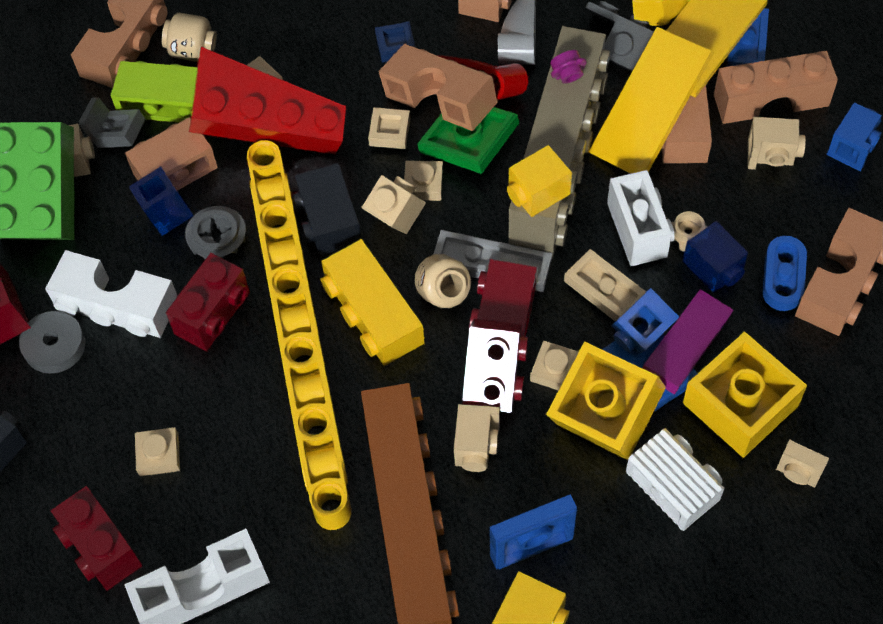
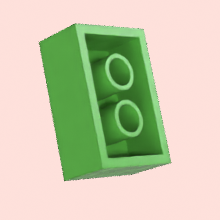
M61 122L0 123V240H74V127Z

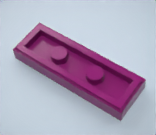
M700 289L645 362L642 369L659 376L666 386V390L675 395L729 320L734 310Z

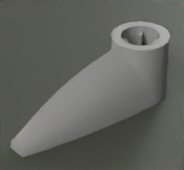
M517 0L508 12L501 33H498L499 66L511 63H518L520 65L535 64L536 0Z

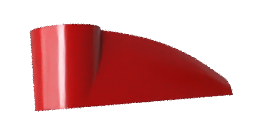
M436 55L491 75L497 100L523 94L527 89V72L518 63L496 67L472 59Z

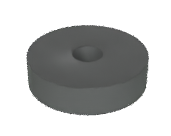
M49 311L35 316L29 321L31 328L20 335L19 347L27 363L33 369L48 374L59 373L72 367L81 358L86 344L84 332L73 316L61 311ZM58 339L55 344L47 345L50 340Z

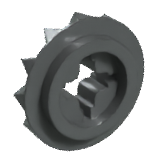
M212 206L199 211L190 219L186 227L185 237L194 255L198 254L206 259L210 253H213L224 259L226 255L231 253L237 254L238 247L241 243H245L246 226L241 215L235 210L224 206ZM215 224L222 233L219 243H216L211 237L214 230L213 225Z

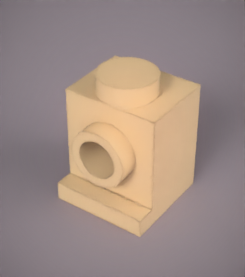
M753 117L748 136V169H756L757 163L771 166L793 165L795 157L804 156L805 135H799V119Z
M458 404L454 443L455 466H462L463 469L471 472H482L488 468L489 454H497L500 407Z

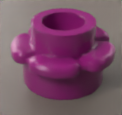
M578 50L563 52L551 60L550 64L553 69L551 76L557 80L561 79L562 83L576 81L583 76L582 70L585 68L587 61L585 58H581Z

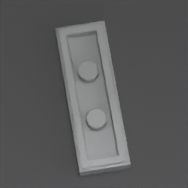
M445 230L440 231L434 254H445L462 262L468 269L470 277L479 278L481 271H488L490 259L537 267L538 280L535 291L544 292L552 262V253Z

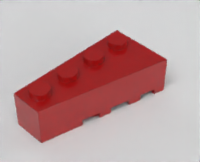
M200 48L189 132L250 142L268 140L274 142L277 146L336 154L343 141L346 106L206 48Z

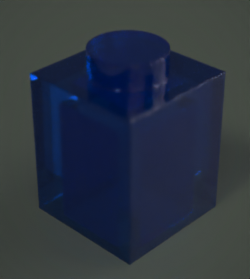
M161 166L129 186L141 208L162 236L194 216Z
M715 221L687 241L683 262L714 293L725 284L730 287L742 278L745 273L744 266L748 252Z

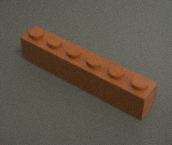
M409 383L361 391L398 624H452L451 618L458 617L459 612L455 590L446 592L444 576L452 574L448 550L439 551L437 536L444 535V528L440 510L432 511L430 497L437 496L433 471L425 472L423 459L430 458L427 434H418L416 424L417 421L424 420L420 396H411Z

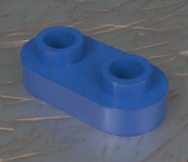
M780 236L773 239L765 255L763 297L769 306L780 311L796 308L805 291L807 251L804 244L792 236ZM779 258H787L790 261V263H783L779 260ZM777 291H784L788 296H781L777 294Z

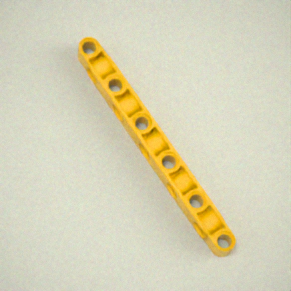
M261 140L251 145L247 151L251 178L249 182L301 468L317 523L327 530H337L344 527L351 517V505L346 485L348 483L287 173L284 170L279 147L272 141ZM276 225H282L281 227H278V228H272L273 226H276ZM290 288L297 289L292 293H283ZM302 355L311 356V358L304 362L295 361ZM314 426L326 427L319 434L312 435L308 433ZM328 500H338L341 502L332 511L321 509L322 505Z

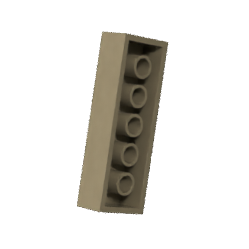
M565 26L561 28L553 58L569 50H578L581 58L586 59L587 64L582 70L583 76L571 83H562L561 79L552 78L551 72L553 69L550 66L524 159L549 145L572 172L571 193L533 217L522 206L517 207L511 200L509 207L508 244L552 253V259L556 246H564L568 224H566L568 214L572 215L576 200V192H574L576 183H581L584 171V153H589L593 135L591 131L592 124L597 123L601 102L598 101L600 94L604 95L607 86L608 73L606 72L611 51L605 50L606 34Z

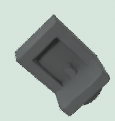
M96 97L91 98L79 120V125L97 148L125 147L133 145L145 121V117L139 109L109 111L102 100Z

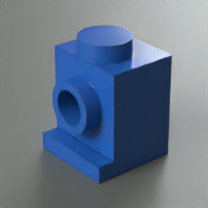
M854 102L835 131L827 155L861 172L869 152L873 151L882 132L876 130L881 122L882 115L873 109L865 108Z
M650 288L611 325L616 331L613 338L626 352L630 353L634 349L638 354H641L679 316ZM634 320H640L644 323V333H639L632 326Z

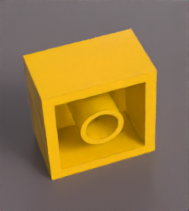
M744 331L688 382L683 404L744 458L799 406L807 385Z
M584 341L546 415L558 426L628 460L666 386L659 376Z

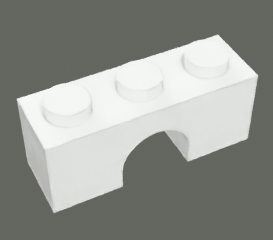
M65 250L45 288L55 309L71 316L80 314L90 317L91 320L102 326L118 325L137 336L145 337L148 334L161 338L169 321L165 312L178 296L172 280L136 270L127 286L118 291L107 292L104 289L109 281V277L101 260Z
M247 529L207 546L208 556L206 559L190 569L170 572L166 566H163L124 584L139 623L182 624L270 583Z

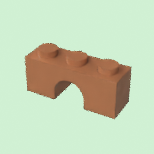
M108 0L107 4L114 24L119 26V28L107 33L88 29L71 54L79 76L113 88L120 61L135 62L140 53L147 49L150 38L158 26L163 25L168 12L164 0Z
M404 44L379 70L387 98L415 108L427 96L437 94L443 120L473 131L498 103L491 75Z
M821 51L719 68L714 98L722 123L726 124L759 117L762 107L777 98L788 97L794 112L830 106L838 79L828 52Z
M848 208L826 255V257L842 264L847 272L835 274L817 267L795 314L796 317L837 336L840 335L845 323L854 325L863 306L862 303L857 302V299L861 292L869 295L878 277V273L872 271L876 262L883 265V222L851 208Z

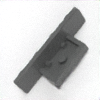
M588 1L585 8L592 15L614 25L605 42V50L611 51L610 61L633 71L654 31L649 30L650 24L647 21L635 20L634 15H631L629 20L617 15L620 10L607 2L600 1L599 5Z

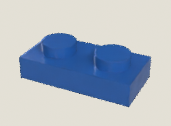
M764 8L727 56L726 67L765 61L769 9Z

